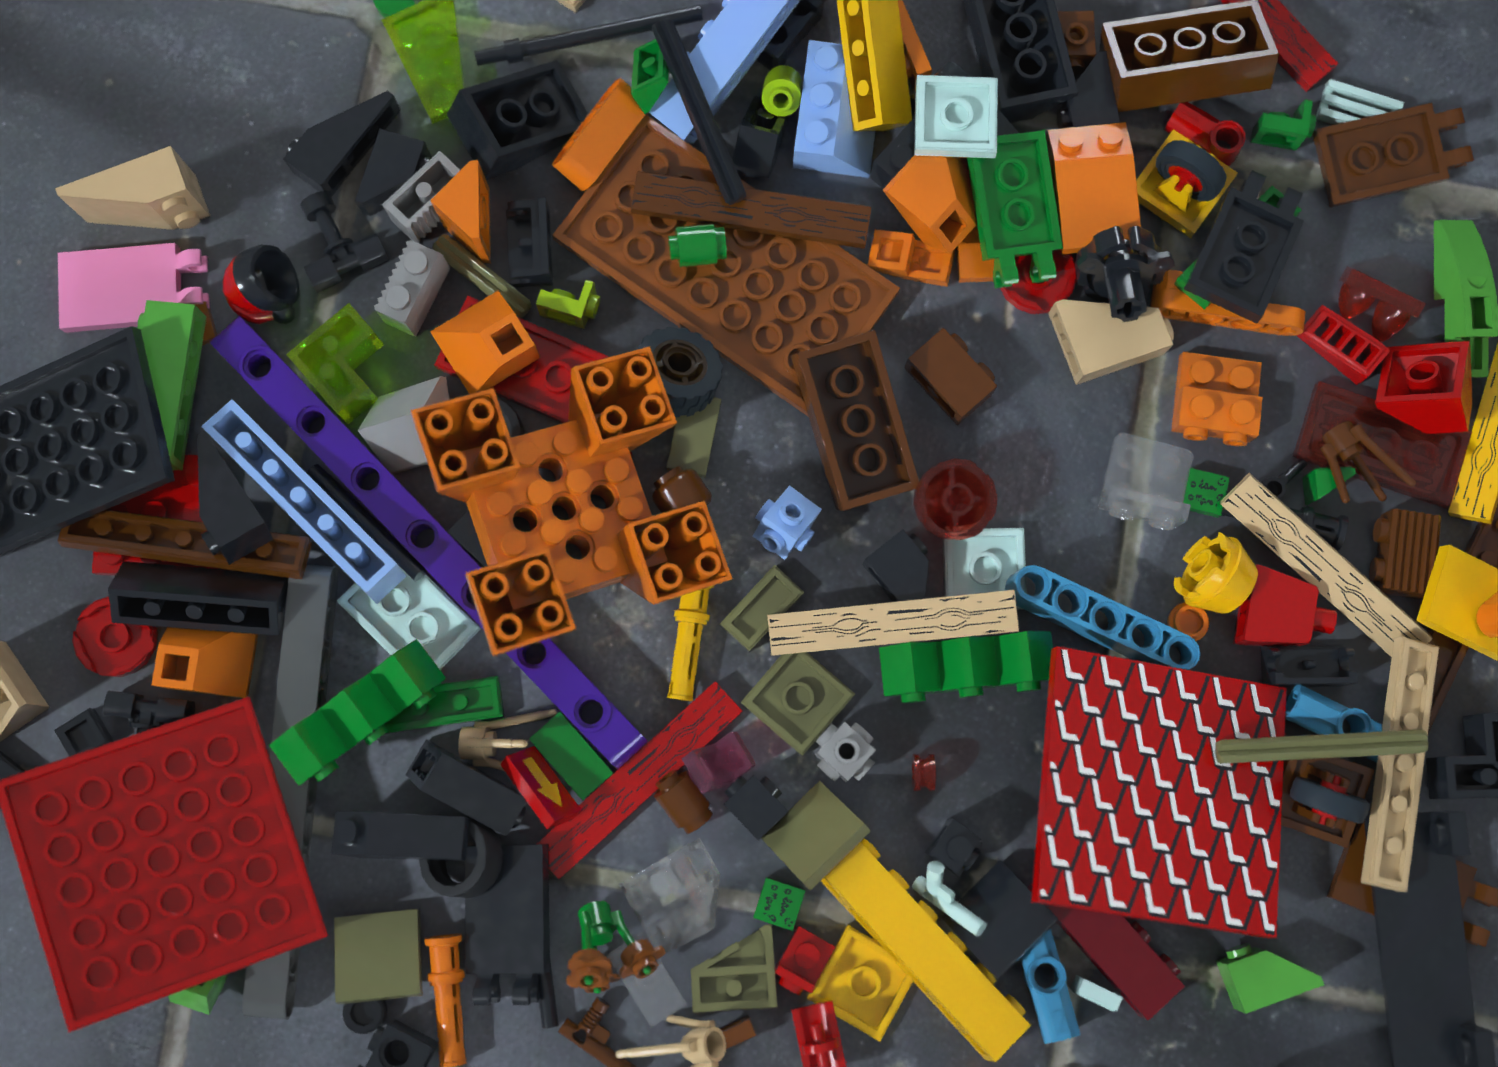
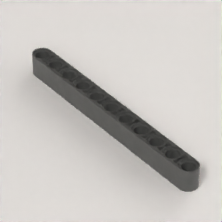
M307 564L303 580L289 578L271 743L293 725L326 704L338 590V571L336 566ZM270 748V758L308 871L317 780L313 776L298 786ZM300 947L246 967L242 1006L244 1016L287 1020L290 1018L295 1000Z

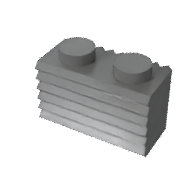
M439 151L382 204L390 219L412 241L420 243V238H426V232H431V227H437V222H441L430 200L460 169Z
M409 240L406 242L407 247L402 249L404 254L399 256L400 261L395 263L397 268L393 269V275L388 277L389 283L384 284L386 289L381 291L382 297L377 298L379 303L374 305V308L385 324L416 337L450 267L441 253Z

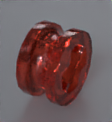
M913 754V791H919L921 787H927L929 791H935L936 763L934 754H928V757L925 759L920 758L919 754Z

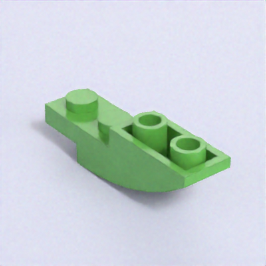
M1435 220L1434 300H1444L1445 342L1470 341L1472 378L1489 377V337H1498V303L1493 273L1486 249L1472 220Z

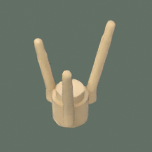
M550 709L492 721H475L474 727H462L460 730L459 756L461 759L473 760V766L490 767L504 771L500 765L502 761L489 758V756H495L497 748H525L528 746V742L525 739L497 738L496 731L490 730L554 717L559 712L557 709Z
M670 1014L666 1018L667 1022L692 1029L683 1036L681 1043L621 1049L616 1052L617 1058L682 1053L685 1059L694 1063L690 1067H719L718 1061L725 1055L726 1040L723 1032L718 1027H715L714 1020L699 1021Z

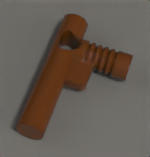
M600 997L595 998L592 1007H589L590 1010H587V1014L582 1018L583 1021H580L577 1025L567 1018L558 1031L607 1067H636L625 1058H617L616 1052L605 1045L611 1032L600 1025L598 1021H601V1018L604 1017L603 1014H606L610 1005ZM584 1029L586 1041L579 1040L575 1037L574 1033Z

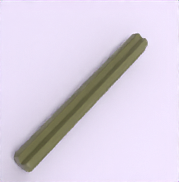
M1422 729L1228 739L1215 743V756L1218 763L1225 764L1416 754L1428 751L1429 742L1426 731Z

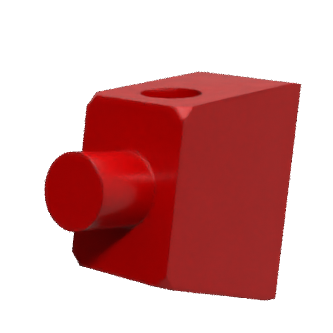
M1255 565L1258 571L1257 581L1248 598L1239 606L1233 644L1303 646L1310 643L1313 631L1327 634L1333 633L1337 622L1336 610L1316 607L1319 594L1317 586L1263 565Z

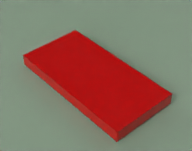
M468 295L459 314L480 302V300ZM518 317L534 342L541 358L492 388H494L495 394L562 424L566 423L569 417L571 369L574 366L601 360L609 356ZM441 350L434 364L435 368L459 378Z

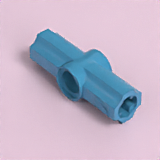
M1296 685L1286 697L1285 719L1318 735L1344 733L1342 729L1344 719L1350 724V733L1382 731V724L1372 720L1365 711L1358 708L1350 709L1302 685ZM1363 756L1376 763L1378 761V756Z
M1050 929L1021 958L1024 969V981L1031 994L1044 1044L1059 1042L1081 1035L1066 984V970L1060 962ZM1042 963L1052 967L1055 973L1054 983L1048 988L1040 987L1034 979L1035 969Z

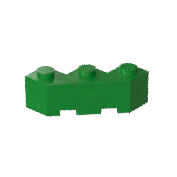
M1023 631L994 637L968 636L939 642H907L879 647L884 696H901L902 703L926 701V694L959 691V698L983 696V689L1016 686L1017 692L1042 690L1041 682L1049 681L1051 649L1053 648L1051 631Z
M415 639L393 653L370 673L343 689L320 709L293 725L273 741L269 747L298 786L313 776L320 782L339 768L335 761L363 740L368 746L389 731L385 724L412 704L418 710L435 698L437 694L433 688L443 682L446 677L418 639Z

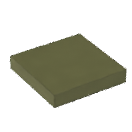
M804 652L781 655L740 703L797 753L803 756L852 699L855 693L810 654Z
M819 781L761 839L811 891L871 830Z
M418 909L334 918L335 1003L348 1004L423 996L421 922Z

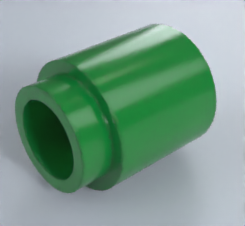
M714 224L675 227V235L668 236L670 260H678L679 267L717 264V260L727 259L724 227L714 228Z

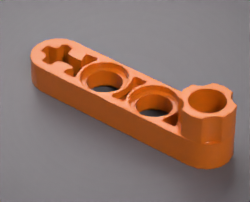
M1168 270L1165 272L1163 281L1160 284H1153L1150 307L1159 308L1163 318L1283 336L1300 335L1304 331L1306 312L1293 306L1268 303L1263 317L1257 324L1214 303H1211L1204 310L1174 285L1178 277L1183 273L1182 271Z

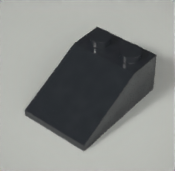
M557 60L460 89L447 113L449 120L472 160L479 161L486 180L517 170L567 143L588 115L587 110Z

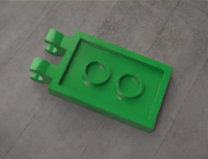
M1045 130L997 136V154L995 158L967 157L982 260H994L993 282L995 289L1010 287L1012 284L1019 283V275L1015 263V257L1031 255L1030 277L1032 283L1047 282L1049 279L1056 278V267L1052 252L1063 249Z

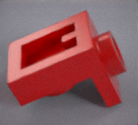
M798 925L775 967V973L781 976L778 983L799 996L803 989L812 994L816 987L815 984L835 946Z

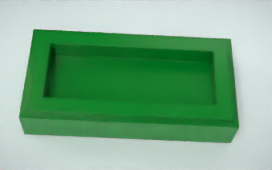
M562 712L556 714L529 738L582 801L614 774Z

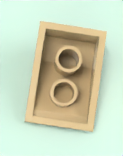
M171 146L55 188L57 195L88 223L174 230L177 228L188 229L199 224L201 219L210 216L196 175Z

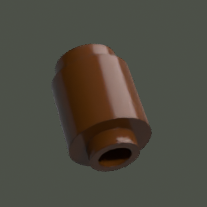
M673 770L656 783L658 790L654 794V798L675 826L683 828L686 834L696 831L712 817L713 813L709 809L710 802L687 771L678 774L676 770Z

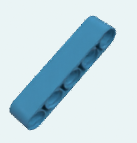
M1029 565L1012 574L1006 581L1005 591L1015 590L1016 606L1132 660L1186 670L1196 666L1199 661V645L1189 635L1045 568ZM1022 577H1028L1035 584V594L1033 596L1027 595L1022 590L1020 584ZM1059 594H1064L1071 600L1072 609L1070 613L1064 612L1059 607ZM1097 611L1103 612L1108 618V628L1106 630H1102L1096 624L1095 614ZM1134 628H1138L1144 634L1145 642L1143 647H1139L1133 641L1132 632ZM1171 645L1176 646L1181 653L1179 664H1176L1170 658L1169 649Z

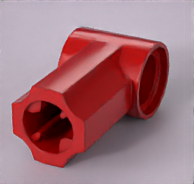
M1190 102L1180 103L1164 128V131L1169 134L1174 129L1193 143L1200 145L1208 153L1213 154L1215 158L1227 166H1231L1235 162L1246 140L1245 131L1240 124L1232 120L1220 121ZM1216 141H1226L1230 144L1231 149L1221 148Z

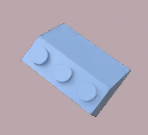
M809 40L793 168L869 178L875 131H853L842 44Z

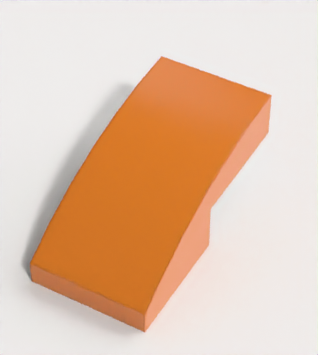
M875 229L867 266L887 275L948 287L955 249L951 254L924 244L921 240H915L913 234Z

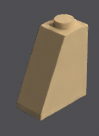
M1060 300L1054 303L1048 313L1076 385L1162 356L1173 346V328L1169 320L1162 317L1159 308L1147 307V311L1142 313L1137 320L1129 322L1112 318L1108 303Z

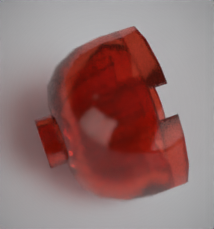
M954 458L936 463L923 473L916 489H914L913 506L916 517L925 530L941 539L959 541L977 536L982 532L981 530L987 526L996 513L998 496L994 481L988 474L985 475L982 469L977 467V464L970 460Z

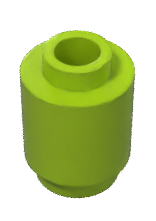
M783 65L774 67L767 73L762 91V103L769 113L783 117L791 115L798 109L803 87L800 74L794 68Z

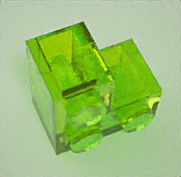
M350 303L286 354L347 424L351 423L378 399L354 370L384 346V344Z

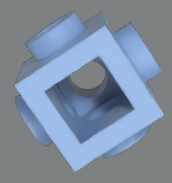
M789 485L776 502L768 499L759 510L755 519L760 523L753 537L760 541L765 549L776 553L785 560L794 548L801 552L811 540L815 532L810 528L822 509Z

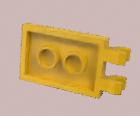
M1452 545L1439 546L1416 621L1498 661V638L1486 636L1477 624L1478 609L1485 601L1498 592V569Z

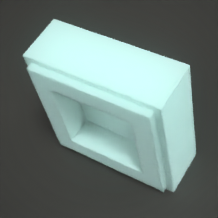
M1077 975L1070 987L1072 992L1113 1012L1118 1010L1123 998Z

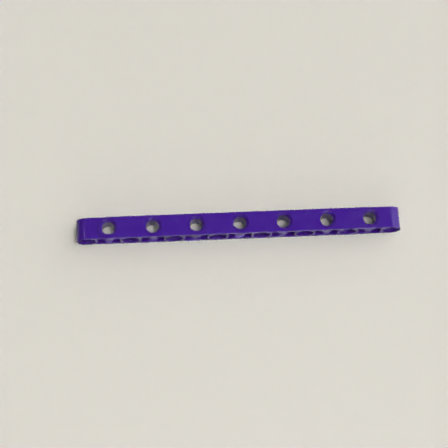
M241 316L235 318L210 341V344L483 629L477 608L471 602L472 593L465 575L467 572L482 567L394 475L383 466L370 450ZM271 362L269 373L263 377H257L258 367L263 363ZM319 417L325 418V425L321 431L314 434L309 432L310 424L314 419ZM371 473H378L380 477L379 484L372 490H363L362 484L365 477ZM427 529L433 530L435 537L432 544L426 548H419L416 542L419 533ZM550 638L534 643L543 644L546 648L545 659L536 665L529 664L526 659V652L533 644L506 652L517 666L616 769L619 770L648 742ZM589 702H599L603 708L602 718L594 724L585 723L581 714L583 707Z

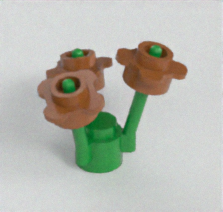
M594 901L579 909L578 918L582 932V950L576 952L568 961V969L571 970L570 975L566 977L568 986L572 988L580 987L585 989L587 993L599 994L602 991L608 990L610 983L619 981L620 976L627 978L630 975H635L638 979H642L651 975L658 968L657 960L666 952L664 947L660 945L654 948L648 939L635 941L624 923L620 910L611 912L610 904L605 901ZM615 929L618 930L627 945L620 956L624 966L620 968L619 974L612 973L610 959L597 950V946L607 944L613 939Z

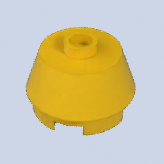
M1219 532L1218 537L1213 540L1206 536L1202 537L1188 550L1182 559L1188 565L1183 572L1182 578H1174V588L1176 592L1183 596L1185 603L1189 606L1226 614L1238 608L1248 598L1256 584L1258 571L1237 538L1227 537Z

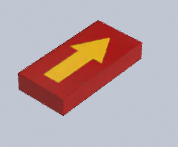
M535 746L507 755L500 763L547 830L574 819L581 812V808Z

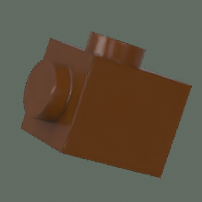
M1057 11L1074 75L1081 74L1096 56L1094 11Z

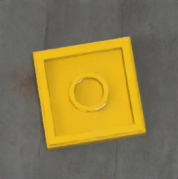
M847 924L815 984L816 987L813 993H809L807 999L815 1004L832 1000L835 1015L880 1042L913 980L908 974L904 973L895 963L896 961L877 941Z

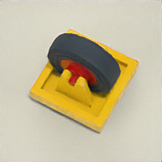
M1173 129L1136 180L1138 203L1189 238H1192L1238 172L1215 158L1213 154L1202 149L1200 145L1193 143Z

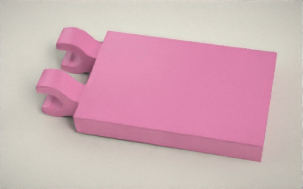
M176 243L58 253L59 329L69 333L128 328L130 326L138 327L139 316L145 312L146 300L184 304H203V301H206L210 309L209 294L203 293L202 287H188L181 291V274L208 272V257L206 255L201 256L200 249H187L180 252V247Z

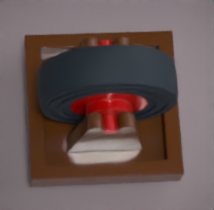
M1341 757L1284 760L1281 825L1348 848L1356 823H1363L1366 819L1370 803L1365 800L1375 770Z

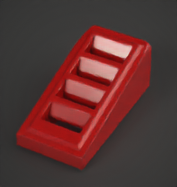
M1323 304L1304 324L1303 333L1296 335L1356 385L1368 378L1390 352V349L1379 340ZM1325 321L1330 326L1321 337H1318L1314 332ZM1337 331L1342 337L1332 346L1328 343V340ZM1348 342H1351L1355 347L1346 355L1342 352V349ZM1363 352L1368 357L1360 364L1355 360Z

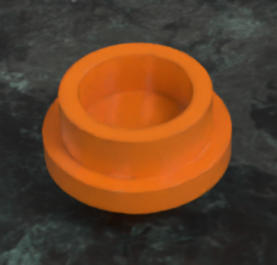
M1184 602L1178 604L1170 611L1167 624L1198 641L1208 631L1209 618L1204 609L1189 606Z

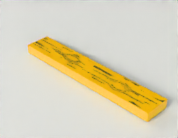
M1498 343L1448 511L1450 517L1492 524L1498 504Z

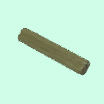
M442 234L435 241L432 247L433 250L444 255L443 257L450 266L485 294L490 296L499 291L519 318H523L532 307L529 299L450 236Z

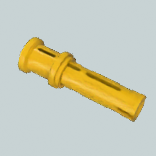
M714 586L681 596L679 609L674 610L678 629L667 698L693 702L703 625L706 626L710 620V615L707 614L710 589L714 588Z

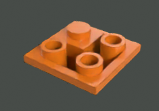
M914 155L883 189V192L924 244L945 253L951 254L976 226L977 221L970 176L957 157Z
M496 291L430 331L469 394L488 390L541 358L534 342L499 291Z
M168 627L158 644L151 685L172 690L246 698L249 694L258 634Z

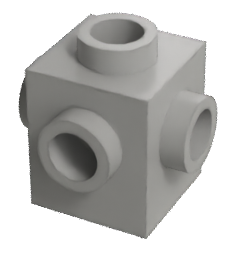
M846 722L839 728L831 724L816 741L821 746L815 754L821 760L817 766L834 782L839 777L847 782L852 776L859 781L875 764L870 758L876 751L870 745L874 738L856 722L852 727ZM848 743L854 748V755L851 759L846 760L839 755V747L842 744Z

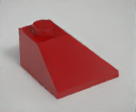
M1470 341L1387 347L1390 349V352L1383 359L1375 401L1376 407L1425 434L1468 432L1472 410Z

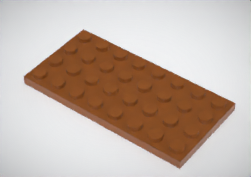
M645 114L599 177L585 191L553 233V240L679 328H686L688 331L701 334L705 340H709L713 344V348L715 351L718 350L721 357L808 416L791 356L872 331L898 295L900 287L836 244L725 227L727 259H719L717 264L679 267L678 260H670L668 236L675 235V227L704 224L631 213L637 171L712 183L717 182L705 154ZM741 180L744 188L754 189L752 186Z

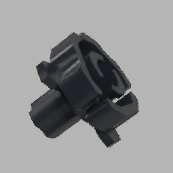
M1114 226L1097 233L1087 246L1078 251L1075 262L1077 281L1079 285L1084 287L1085 295L1108 303L1112 318L1121 319L1123 322L1137 320L1142 313L1147 311L1145 295L1150 293V284H1160L1163 281L1165 272L1175 266L1171 253L1169 251L1162 252V249L1155 243L1152 232L1139 226H1132L1128 229L1129 240H1124L1122 228L1119 226Z

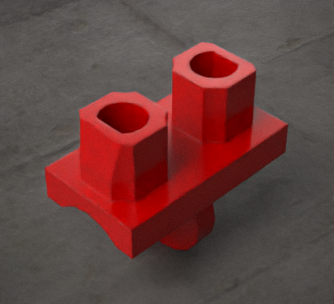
M829 1000L791 1009L803 1067H847L833 1001Z

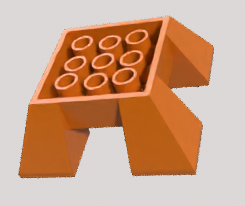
M650 346L574 366L571 369L568 422L520 436L510 437L494 388L411 410V415L437 492L465 502L475 527L487 567L467 572L465 575L493 656L576 630L566 599L621 583L655 605L732 579L705 501L652 516L630 451L677 424ZM539 468L551 470L555 475L556 481L549 482L544 480L539 474ZM591 495L602 497L606 503V509L597 508L591 501ZM552 506L563 507L568 513L569 520L558 519L553 514ZM522 517L526 519L530 524L531 531L522 532L518 530L513 523V518ZM565 545H576L581 550L582 558L574 559L570 557L566 552Z

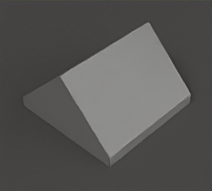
M440 376L379 396L359 427L358 432L390 473L396 474L428 464L411 415V410L449 400L446 377Z

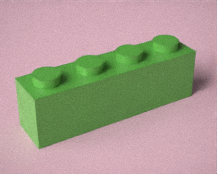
M146 300L145 312L141 313L138 319V329H141L172 469L182 471L207 317L195 304Z

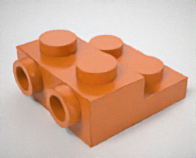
M1182 352L1179 355L1171 432L1183 433V438L1194 441H1204L1208 437L1223 439V444L1230 446H1245L1247 442H1251L1258 437L1263 397L1259 396L1262 362Z

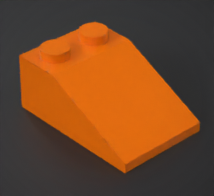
M1126 122L1048 130L1046 141L1063 249H1061L1062 254L1078 253L1080 249L1092 241L1094 235L1114 226L1121 227L1124 240H1129L1128 229L1132 226L1141 227L1134 153Z

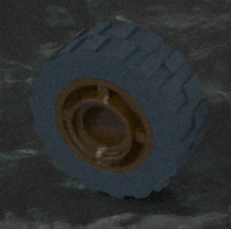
M666 327V329L654 330L651 335L647 334L643 338L642 343L639 344L638 349L650 346L674 416L686 415L688 417L694 415L695 412L703 411L707 404H710L722 378L723 363L720 362L721 356L718 350L715 351L713 344L709 340H705L701 334L693 333L682 327L680 329Z

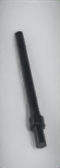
M700 5L524 41L514 38L504 40V45L475 50L474 54L477 66L508 60L509 64L524 61L523 57L649 32L652 31L654 23L664 18L672 20L675 26L702 21V11Z

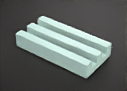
M1329 79L1325 84L1316 119L1334 125L1360 119L1328 109L1329 105L1349 111L1350 114L1356 116L1371 117L1401 110L1404 102Z

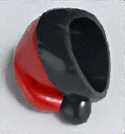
M257 245L239 253L232 259L225 270L222 280L223 293L228 305L238 316H241L247 322L262 324L272 320L281 324H288L295 319L293 304L297 302L300 295L299 281L296 270L286 253L276 246Z

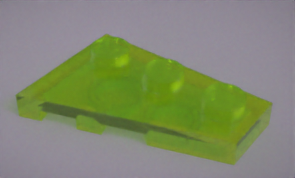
M423 0L382 19V22L432 124L448 117L447 113L459 90L465 88L455 1Z

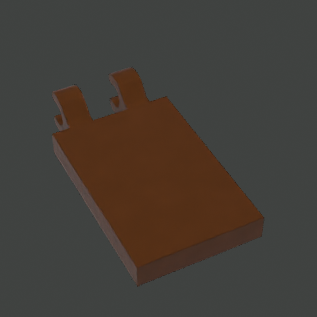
M1432 103L1316 129L1313 132V138L1329 207L1444 182L1450 178L1448 170L1466 166V163L1473 162L1474 157L1471 145L1443 152L1439 132L1457 129V125L1465 123L1462 108L1434 114Z
M1364 822L1356 823L1348 848L1344 847L1326 897L1375 917L1371 885L1361 883L1366 848ZM1456 860L1462 911L1467 898L1488 907L1492 905L1498 908V889L1474 881L1477 868ZM1463 921L1466 942L1475 946L1486 947L1491 931Z

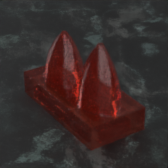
M1348 266L1339 280L1343 282L1339 293V309L1344 319L1360 315L1373 304L1376 298L1379 299L1373 314L1372 335L1380 342L1396 335L1404 328L1412 316L1418 318L1426 304Z

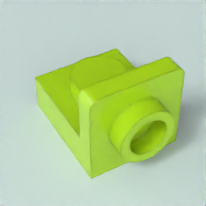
M586 280L579 300H575L573 294L561 289H553L552 292L541 289L536 306L539 315L585 329L588 318L594 319L597 314L600 296L596 295L594 282Z

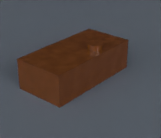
M1257 0L1102 23L1099 52L1106 51L1118 112L1271 89L1279 56Z
M875 330L792 355V362L835 508L845 511L920 488L921 486Z

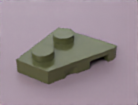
M772 924L762 926L758 931L739 942H735L722 950L721 953L691 969L693 1014L777 1008Z

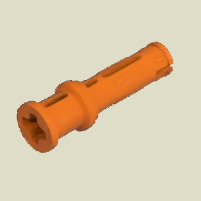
M444 934L424 938L425 946L429 947L431 972L427 974V981L430 982V986H434L439 1067H455L467 1063L460 999V983L463 982L465 977V970L460 968L458 943L462 941V934Z

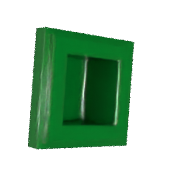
M1352 466L1340 467L1344 481L1356 474L1355 468H1352ZM1316 468L1302 478L1305 505L1319 500L1336 488L1330 468Z

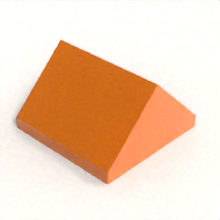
M471 160L430 202L443 227L482 263H491L490 188L479 161Z

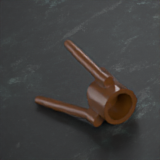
M1350 420L1345 421L1322 436L1326 445L1322 446L1320 450L1328 461L1343 503H1348L1350 498L1337 458H1340L1343 463L1352 460L1378 499L1382 502L1387 499L1380 484L1360 456L1364 452L1361 444H1364L1408 486L1414 487L1416 485L1415 479L1366 434L1360 424L1354 427Z

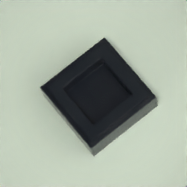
M88 708L54 730L69 757L114 742L94 708Z

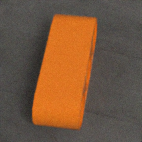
M622 78L617 79L607 89L552 163L554 168L581 191H585L595 182L645 116L631 95V86Z

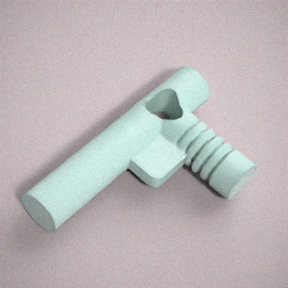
M939 861L929 862L927 877L918 876L912 884V889L972 934L979 937L986 929L987 923L957 902L954 891L943 884L944 865Z

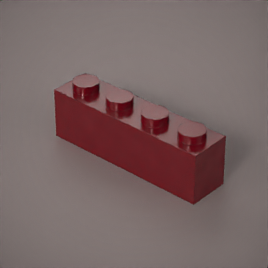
M1033 883L1027 887L1031 892ZM1044 904L1059 920L1057 924L1139 1017L1149 1021L1185 987L1177 978V975L1181 972L1180 969L1166 954L1162 953L1158 956L1148 945L1152 938L1136 921L1129 924L1123 916Z

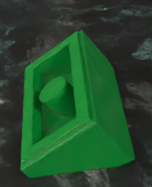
M656 39L636 48L633 57L631 95L643 113L647 114L663 92L669 79V69Z

